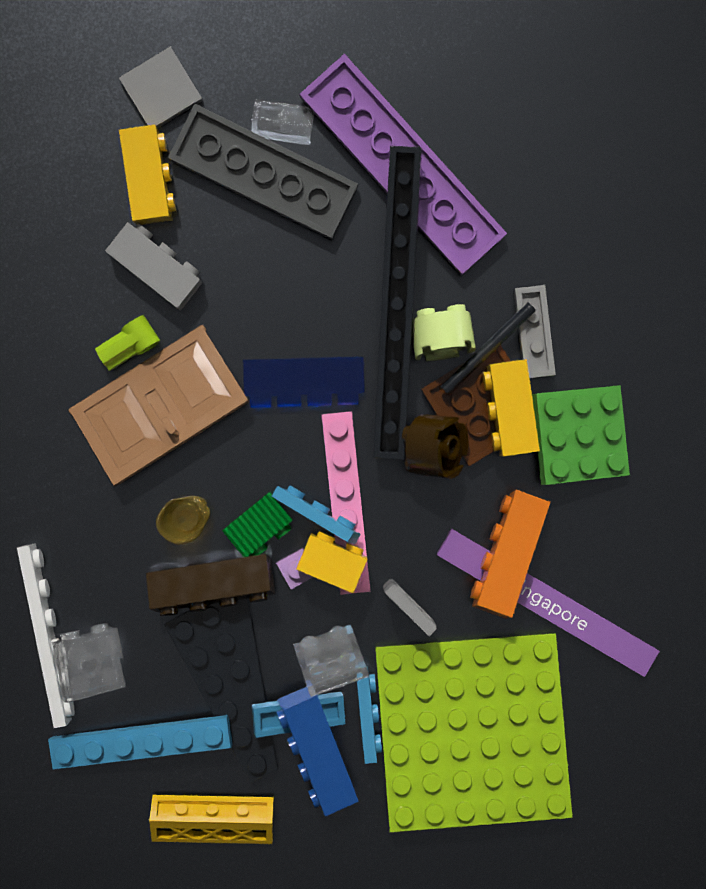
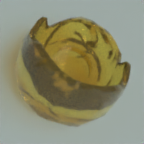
M187 496L169 500L156 518V528L161 536L176 545H185L194 541L203 532L204 526L209 519L210 511L206 500L199 496Z

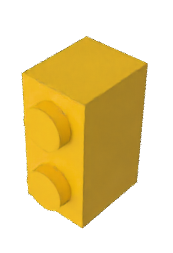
M318 531L317 535L311 533L296 570L354 593L368 560L367 556L362 555L364 549L347 543L345 547L334 543L335 537Z

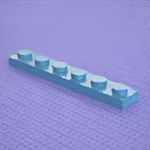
M228 715L52 736L48 739L53 769L227 749L233 745Z

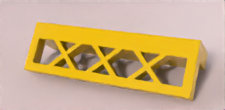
M153 795L149 819L152 842L273 844L274 797ZM158 828H170L172 831H161ZM191 829H201L203 831H193ZM222 829H230L232 832H224ZM252 830H266V833L253 832Z

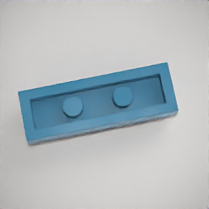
M290 485L288 489L277 486L272 495L273 498L346 542L356 544L361 534L354 530L355 523L341 515L338 519L328 515L330 511L328 507L314 500L313 504L303 500L305 494Z
M368 666L356 667L365 764L377 763L376 753H382L380 734L374 735L373 723H379L378 705H371L370 693L376 692L375 674H368Z
M341 691L317 695L329 726L345 724L344 697ZM278 701L252 704L253 728L256 738L291 733L289 727L282 728L276 712L281 710Z

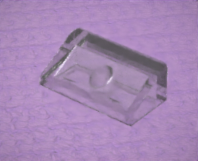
M256 99L251 119V131L266 139L309 145L315 114L309 107Z

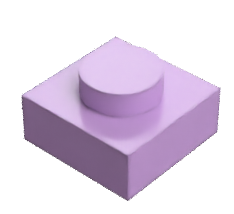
M303 548L276 563L290 589L313 578V576L296 570L304 551Z

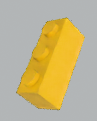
M156 125L120 129L119 134L132 221L136 225L138 223L145 225L172 221L171 212L176 211L174 194H168L167 182L172 181L169 163H164L162 152L167 151L165 134L159 133Z
M527 359L488 365L487 372H483V382L485 390H490L492 402L487 403L489 420L495 421L496 432L491 433L494 451H499V456L540 451Z

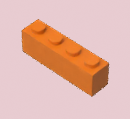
M517 489L511 492L509 496H504L499 512L503 513L501 522L494 525L490 540L493 541L491 551L484 554L480 569L484 570L481 581L476 580L471 591L470 598L474 599L472 607L505 619L512 618L550 505L549 501Z

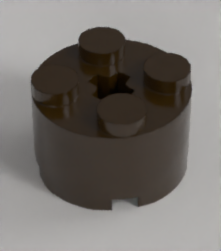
M427 414L417 416L410 426L404 427L402 432V440L406 444L405 468L407 472L448 479L457 477L464 465H459L461 457L468 454L469 440L465 424L459 423L457 421L459 418Z

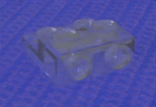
M108 623L91 626V632L80 635L79 630L61 634V640L52 642L64 702L69 703L126 687L120 658H123L118 628L109 627Z
M351 624L345 627L335 626L328 633L316 637L306 636L301 642L294 644L310 697L369 677Z

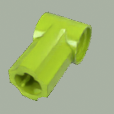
M144 315L130 321L121 329L122 332L95 348L97 355L109 371L115 369L136 354L141 355L160 343L159 337Z

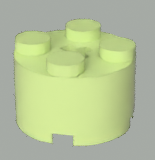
M452 305L447 307V311L435 312L434 308L417 311V317L412 320V340L416 360H420L422 355H425L426 361L445 360L460 357L459 351L467 349V354L476 350L470 312L466 311L465 305Z

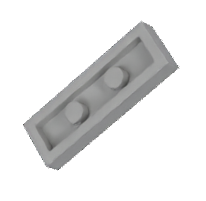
M545 285L515 288L516 313L527 302L536 309V312L518 328L522 360L527 359L529 378L554 376L556 373Z

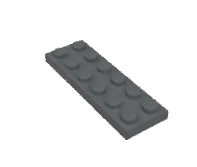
M195 103L168 156L170 161L331 240L358 187V183Z

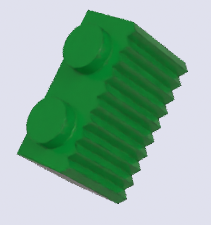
M271 491L222 530L243 557L260 555L268 548L265 543L270 538L275 536L279 540L292 529L289 523L293 521V518L281 503L272 497L273 493Z

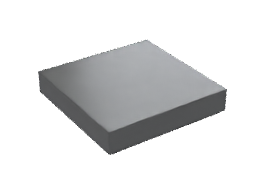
M171 46L119 77L147 125H156L157 128L192 108L194 103L199 104L203 101Z
M389 579L383 585L384 592L428 636L437 629L434 620L393 579Z

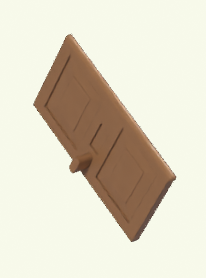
M201 325L69 408L68 411L74 417L109 479L116 487L249 403V400L206 333L205 326Z

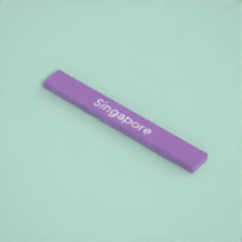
M451 529L436 555L481 581L484 570L480 569L484 554L486 552L490 553V551ZM528 573L526 574L517 601L519 604L638 674L646 676L660 652L659 650Z

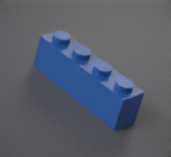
M312 685L277 699L281 710L276 712L283 729L289 727L292 737L287 738L294 756L299 754L303 762L297 765L304 782L310 780L313 787L308 793L314 808L320 806L324 815L328 816L359 802L319 698Z

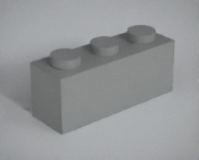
M127 222L105 251L181 311L203 283L198 278L200 272L187 261L183 265L174 259L176 253L163 242L160 246L152 242L150 238L153 234L138 223L136 227H133Z

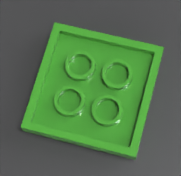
M621 385L532 394L540 448L538 459L541 485L630 475Z

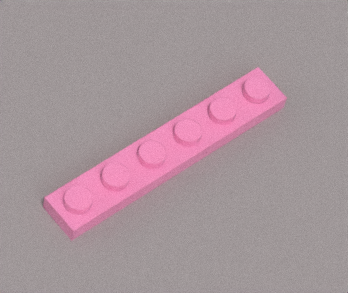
M352 411L323 414L322 423L332 517L338 519L341 515L356 524L354 530L361 535L356 544L353 545L364 549L362 555L367 556ZM334 534L336 538L335 543L345 547L348 542ZM368 562L365 564L354 593L371 592ZM340 588V595L354 594Z

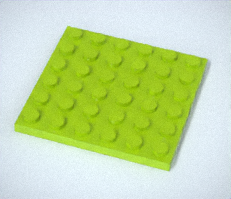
M556 633L375 647L390 832L573 818Z

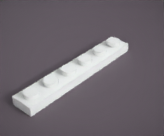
M35 543L18 547L17 551L53 726L58 728L66 726L72 720L71 716H74L75 711L72 698H67L65 686H68L67 671L65 668H61L59 657L62 656L61 642L59 638L55 639L53 627L56 626L55 613L48 606L47 597L50 596L49 583L47 579L42 577L41 567H44L43 554L40 549L36 548Z

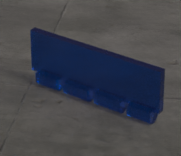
M363 357L243 360L244 394L250 396V408L272 407L271 396H277V407H302L301 395H307L308 406H332L331 394H337L338 406L359 405V393H364Z

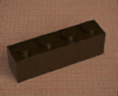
M267 554L146 573L149 608L159 612L160 616L178 614V609L189 608L190 612L203 611L208 609V604L219 603L220 607L238 605V600L249 598L250 602H262L268 600L267 595L276 594L272 562Z

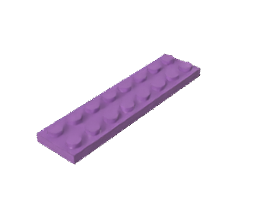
M345 54L299 94L304 103L386 193H388L390 146L422 148L418 228L461 276L506 236L507 233Z

